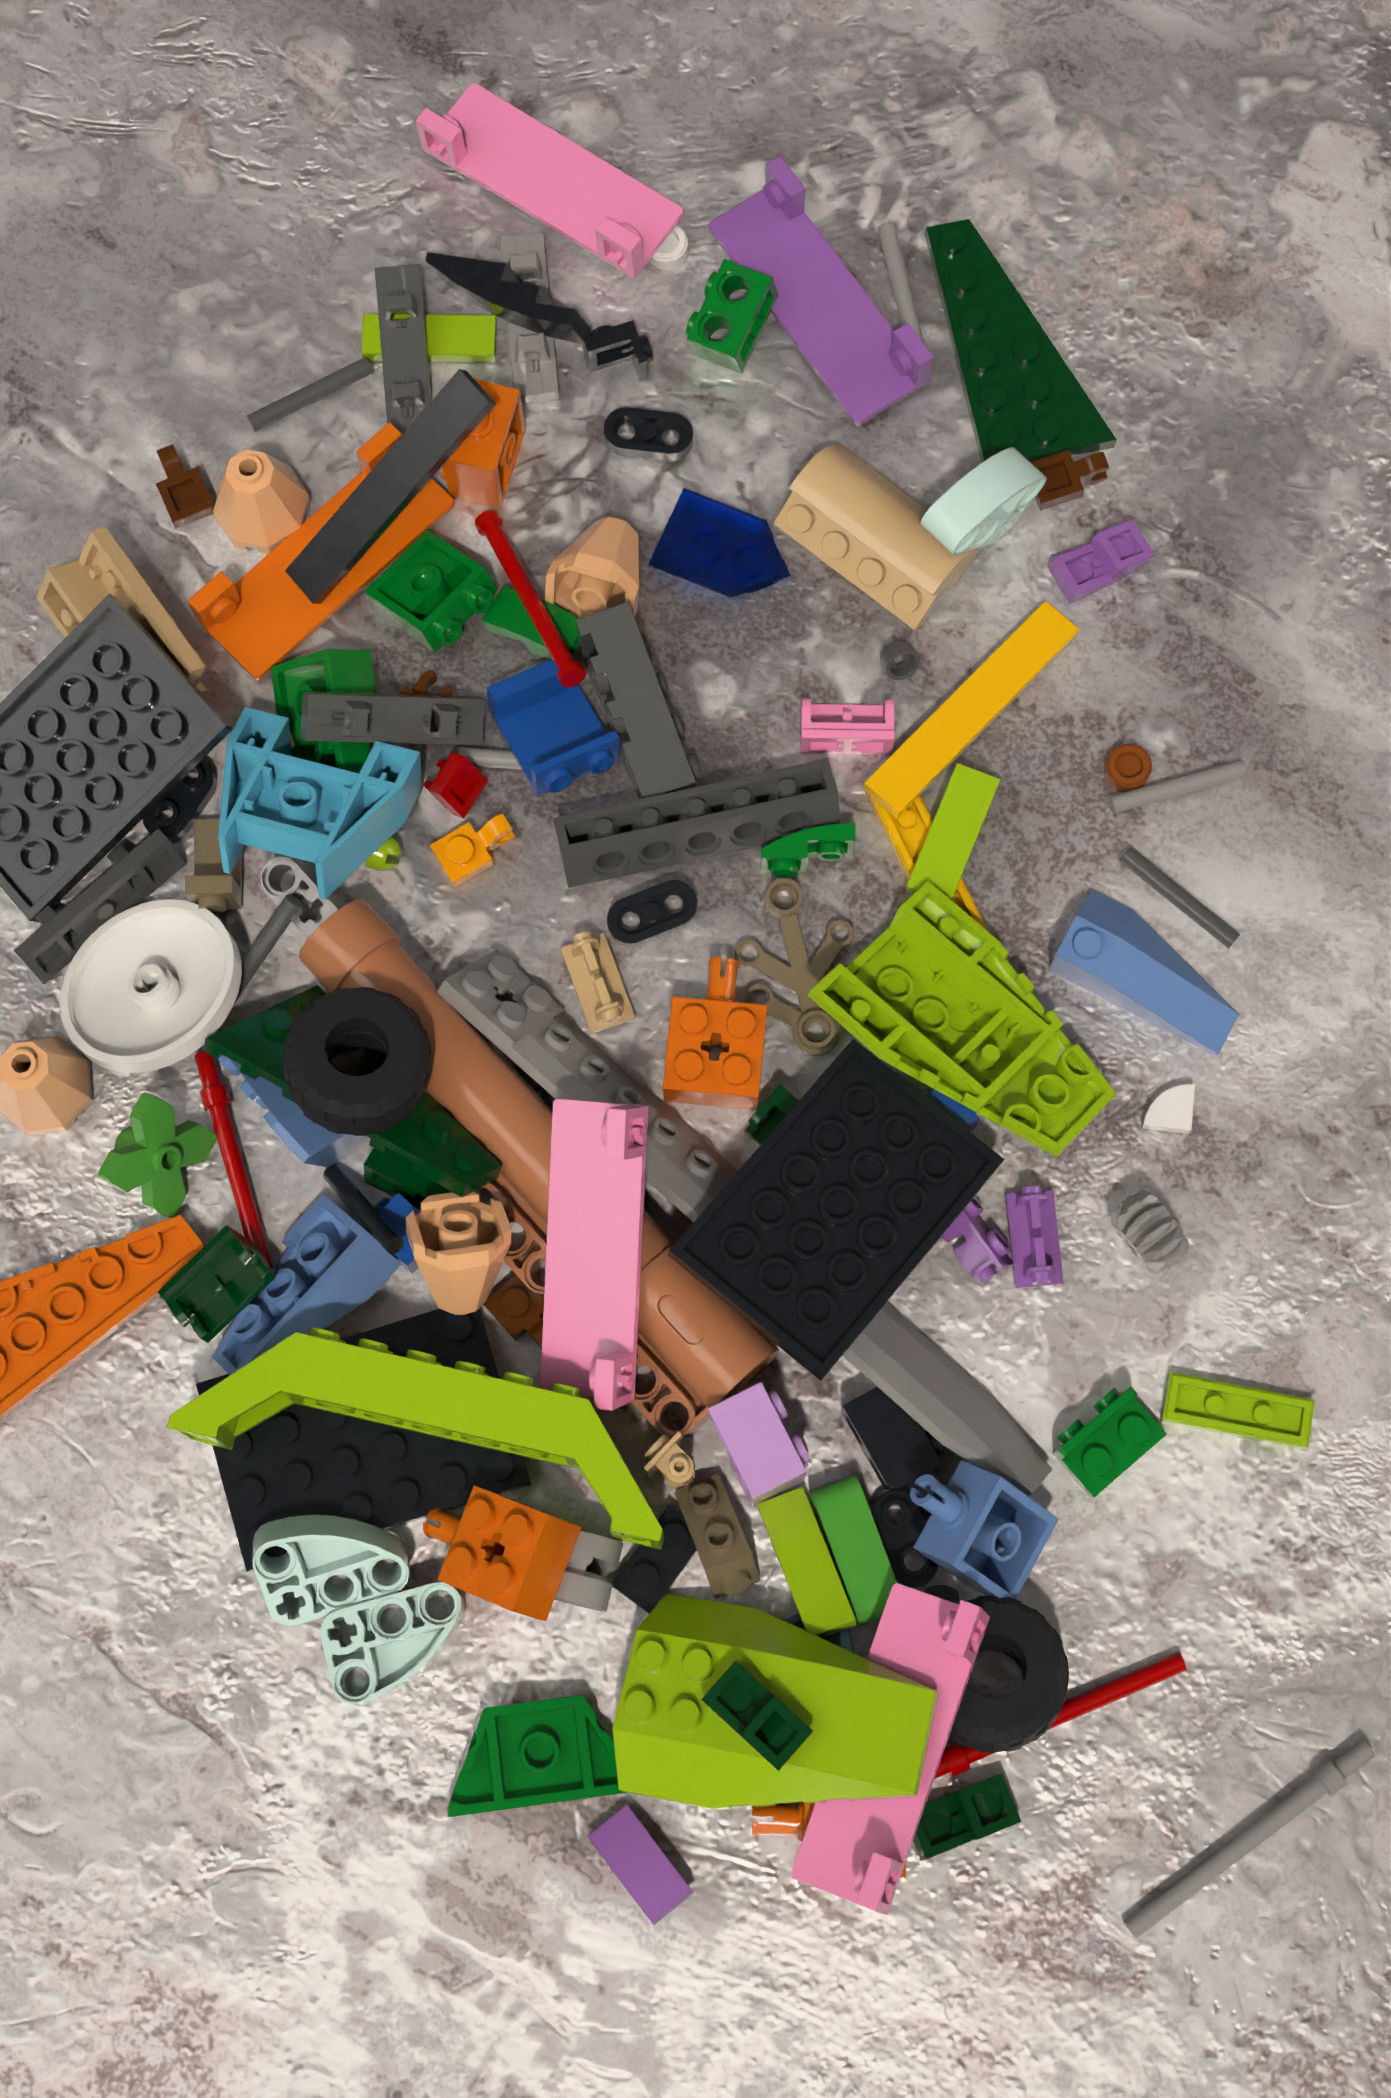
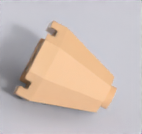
M245 449L231 457L221 478L213 514L235 548L247 550L246 547L257 548L260 553L269 554L305 522L306 512L309 513L311 499L289 465L264 452Z
M608 516L595 521L551 562L546 574L545 601L553 605L556 602L565 611L578 618L629 602L635 618L639 596L638 533L627 521L620 518Z
M58 1036L16 1041L0 1057V1113L28 1136L68 1132L75 1124V1118L82 1110L85 1112L94 1102L91 1063Z
M453 1192L430 1195L421 1202V1211L416 1216L413 1210L406 1217V1234L410 1247L439 1309L454 1315L476 1312L486 1302L511 1245V1226L502 1202L490 1198L491 1206L480 1202V1194L475 1192L463 1198Z

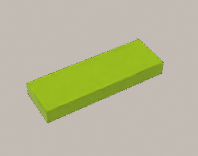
M363 314L361 355L362 358L367 357L369 361H382L378 314ZM392 314L390 320L412 319L409 314ZM424 314L428 362L495 363L496 315Z
M956 764L906 886V892L914 894L929 881L949 899L953 900L1001 779L962 764Z
M1170 1372L1167 1376L1160 1422L1306 1450L1309 1446L1315 1400Z
M800 1487L758 1503L759 1513L805 1631L820 1638H825L856 1626V1618L804 1488Z

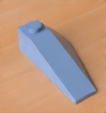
M1094 890L1090 891L1075 916L1049 968L1050 972L1216 1057L1239 1016L1134 910Z
M224 1055L218 1058L219 1062L233 1075L239 1076L242 1074L246 1080L242 1083L240 1089L247 1098L252 1101L254 1100L268 1111L263 1118L302 1163L321 1167L336 1165L365 1137L327 1131L326 1128L309 1120L297 1104L295 1105L294 1102L282 1096L281 1087L261 1076L256 1080L240 1072V1064Z
M322 1194L289 1229L282 1243L287 1249L276 1267L272 1268L277 1277L259 1293L253 1304L247 1305L237 1315L212 1358L231 1375L295 1332L310 1335L311 1328L325 1329L368 1301L388 1281L389 1277L398 1269L401 1263L392 1254H389L369 1232L326 1195Z

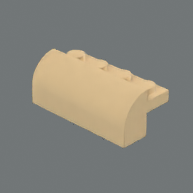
M839 443L823 448L805 465L789 487L793 492L773 523L913 630L922 626L943 592L958 584L980 550L978 548L953 556L921 526L920 522L927 512V508Z
M107 527L90 532L78 560L47 570L36 598L64 638L108 594H111L122 602L204 695L207 689L200 681V678L206 666L202 662L199 653L191 647L177 627L174 618L164 609L152 592L147 580L142 578L127 557L124 548L117 543Z

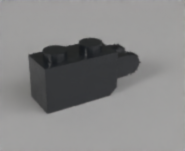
M876 1387L842 1406L841 1413L883 1489L901 1491L906 1488L910 1495L911 1487L926 1495L927 1491L914 1483L916 1479L925 1474L932 1475L941 1483L935 1471L939 1470L943 1465L939 1456L945 1453L942 1444L928 1431L923 1430L919 1423L881 1389ZM919 1506L922 1513H925L926 1516L931 1515L930 1512Z

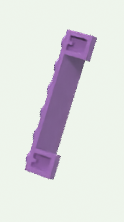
M779 156L766 164L763 190L709 223V231L733 263L773 278L779 295L770 313L856 426H860L929 383L934 356L909 323H906L897 330L893 329L804 212L806 188L783 158Z

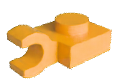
M502 813L489 820L477 833L470 822H467L429 846L454 888L495 865L489 852L508 843L515 838V835Z

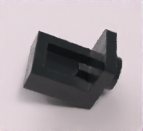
M633 320L617 326H600L590 332L587 345H583L584 359L589 373L632 360L639 381L648 379L647 362L653 361L652 350L647 336H638Z

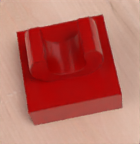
M452 752L447 760H440L436 766L440 769L433 782L426 780L424 786L452 815L464 819L488 780L465 756Z

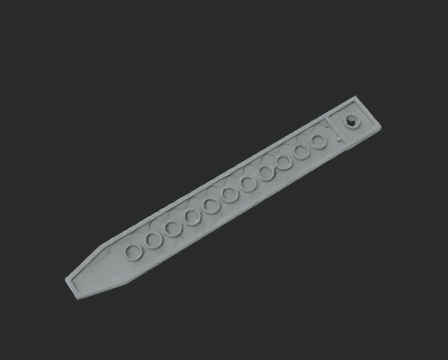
M497 949L454 973L442 982L437 992L555 1099L566 1098L648 1105L645 1179L691 1221L694 1222L738 1172L720 1154L562 1015L564 1009L551 998L550 994L545 989L537 986L517 968L511 959L502 955ZM888 1303L884 1305L843 1355L942 1445L971 1464L1001 1476L1028 1497L1052 1471L1049 1464L991 1395Z

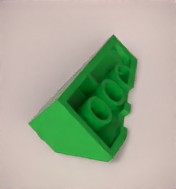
M326 649L271 666L276 713L289 719V728L295 744L292 748V756L359 774L369 755L370 743L305 741L301 739L303 691L376 693L371 650Z

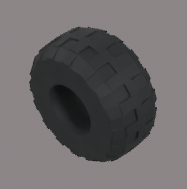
M345 987L333 990V992L324 996H319L308 1003V1006L300 1014L298 1013L291 1024V1029L285 1040L283 1054L284 1074L289 1093L295 1105L299 1106L304 1115L314 1124L317 1123L326 1128L327 1131L354 1136H369V1134L387 1131L405 1118L407 1119L416 1110L418 1103L424 1098L431 1072V1048L427 1031L422 1026L420 1018L414 1010L405 1005L400 998L390 993H384L369 987ZM352 1047L369 1048L378 1052L385 1059L383 1065L377 1070L363 1076L344 1074L337 1071L330 1064L337 1054Z
M978 1596V1598L965 1601L980 1606L990 1616L978 1653L992 1650L1006 1654L1020 1668L1023 1683L1018 1690L1009 1696L995 1699L981 1696L967 1684L949 1737L953 1742L963 1747L978 1750V1752L992 1754L993 1752H1011L1021 1749L1022 1746L1032 1741L1035 1742L1055 1722L1064 1705L1068 1690V1659L1056 1629H1053L1046 1620V1617L1035 1608L1032 1609L1021 1603V1601L1009 1597Z

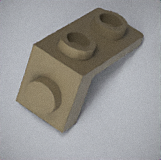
M220 818L197 819L195 821L194 876H185V895L188 900L198 904V909L206 908L212 913H222L230 909H241L242 852L231 873H224L218 838Z
M714 1474L691 1483L688 1487L684 1486L675 1491L677 1502L700 1557L714 1598L742 1593L750 1585L761 1581L751 1549L721 1476Z

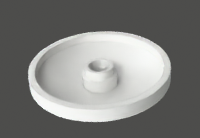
M165 899L150 901L117 914L88 937L73 957L66 971L60 993V1014L67 1035L88 1059L105 1069L115 1072H150L170 1066L186 1058L204 1045L206 1037L217 1032L235 1003L242 975V962L237 943L219 918L206 908L198 909V904L184 900Z

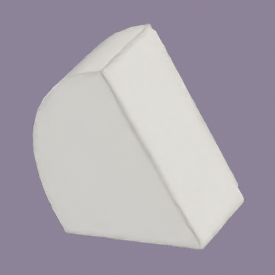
M1195 1084L1178 1085L1161 1093L1148 1108L1142 1122V1129L1189 1134L1192 1129Z

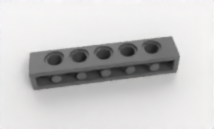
M827 758L555 817L553 820L568 888L769 845L782 837L804 829L839 824L840 810L838 791Z

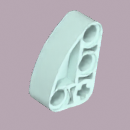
M1014 447L1007 448L979 464L954 484L927 510L920 524L953 556L995 543L1018 521L1044 486L1047 477Z
M330 1515L287 1517L260 1526L254 1535L253 1569L268 1611L272 1618L281 1625L289 1627L301 1625L328 1616V1614L338 1609L395 1594L401 1591L408 1582L409 1567L407 1548L404 1542L383 1529L355 1519ZM272 1546H279L287 1550L280 1557H270L264 1553L265 1549ZM382 1559H392L397 1562L395 1567L387 1570L374 1566ZM338 1574L346 1575L350 1578L348 1582L342 1585H334L327 1581L331 1576ZM294 1592L295 1598H288L287 1593Z
M435 1582L338 1609L328 1614L320 1628V1639L335 1695L342 1702L351 1705H367L388 1697L415 1680L439 1657L454 1636L466 1611L465 1600L462 1594L449 1584ZM438 1593H449L454 1599L452 1614L444 1620L434 1619L429 1612L430 1600ZM400 1606L406 1614L405 1625L397 1633L388 1634L381 1625V1617L387 1608ZM344 1620L347 1625L357 1627V1635L350 1636L352 1644L348 1646L344 1642L334 1639V1631L341 1630L339 1623ZM356 1668H363L370 1678L369 1687L364 1694L353 1697L346 1690V1677L350 1671Z

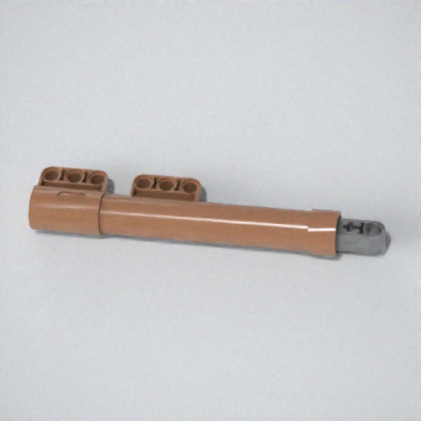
M279 856L272 858L266 862L261 870V886L277 906H279L287 894L293 895L301 901L302 906L292 919V922L307 938L301 948L299 959L330 993L333 990L345 987L375 988V990L390 993L400 998L405 1005L412 1008L419 1016L422 1026L427 1031L431 1048V1072L426 1091L502 1165L497 1179L474 1192L479 1194L483 1190L488 1189L492 1193L494 1200L502 1202L510 1226L513 1227L519 1224L523 1227L526 1234L525 1243L516 1251L509 1247L504 1262L530 1290L535 1293L544 1294L545 1284L540 1279L539 1269L542 1263L546 1261L553 1110L489 1040L437 992L439 986L402 947L403 941L365 899L355 900L345 906L333 894L326 900L321 899L318 896L317 876L309 868L287 857ZM293 870L295 873L294 884L289 890L283 892L280 885L281 878L287 871ZM316 905L321 907L319 912L322 915V919L319 922L315 921L317 915L313 911ZM644 1210L636 1372L640 1367L648 1366L653 1370L656 1382L652 1391L645 1393L637 1387L635 1381V1400L631 1403L660 1434H665L668 1438H672L679 1431L682 1437L698 1431L710 1419L708 1408L740 1393L774 1360L780 1351L768 1337L668 1256L669 1250L675 1243ZM674 1402L682 1403L688 1410V1423L682 1429L675 1428L668 1420V1409Z

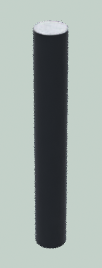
M331 1165L327 1167L323 1173L324 1180L389 1254L398 1253L403 1248V1239L338 1166Z

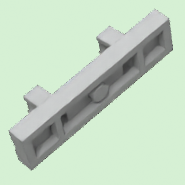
M543 232L500 236L502 263H505L520 281L536 279L537 281L522 284L541 286L550 297ZM508 322L513 387L520 390L522 403L560 400L554 338Z

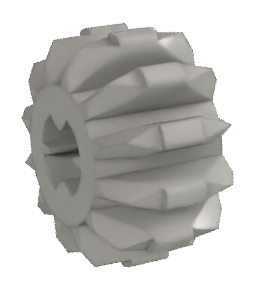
M1141 1190L1134 1196L1130 1195L1119 1203L1120 1206L1111 1212L1112 1226L1117 1231V1235L1122 1239L1135 1259L1150 1273L1158 1275L1166 1269L1170 1270L1188 1253L1189 1243L1183 1234L1184 1231L1178 1226L1175 1218L1170 1215L1166 1207L1150 1192Z

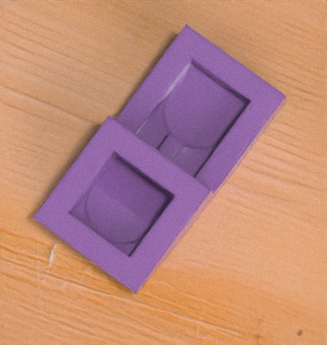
M1131 519L1096 533L1091 542L1052 558L1047 568L1069 604L1126 577L1152 561L1155 555L1135 522Z
M627 1804L587 1836L653 1925L694 1893Z

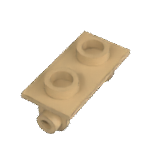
M583 931L572 937L574 943L560 949L591 1034L636 1019L605 933L592 937L590 931Z
M679 1431L671 1440L665 1434L662 1435L644 1455L647 1458L645 1460L647 1465L644 1467L646 1477L650 1480L658 1473L674 1489L684 1486L688 1487L695 1480L694 1463L681 1449L683 1438Z

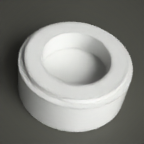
M676 225L649 262L653 266L665 270L674 269L682 265L689 253L688 238L685 231Z

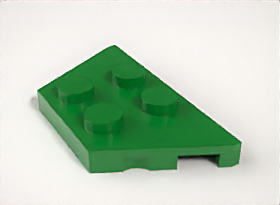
M584 1695L482 1708L446 1809L447 1817L626 1793L620 1791L618 1787L614 1742L608 1732L602 1728L595 1712Z

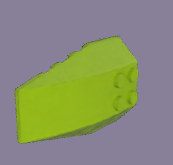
M927 881L899 907L889 928L847 967L839 963L809 991L807 996L881 1060L1058 1157L1108 1105L1117 1093L1079 1044L1072 1045L1061 1030L1063 1026L1061 1020L1053 1010L1047 1012L1033 994L1034 985L1024 972L1018 974L1007 960L1009 953L1000 941L931 882Z
M666 1593L636 1630L612 1729L618 1787L620 1791L711 1810L732 1809L734 1806L749 1805L766 1807L776 1806L777 1803L803 1802L805 1804L824 1803L825 1800L835 1799L853 1801L917 1796L938 1692L760 1609ZM735 1660L813 1730L779 1771L701 1700Z

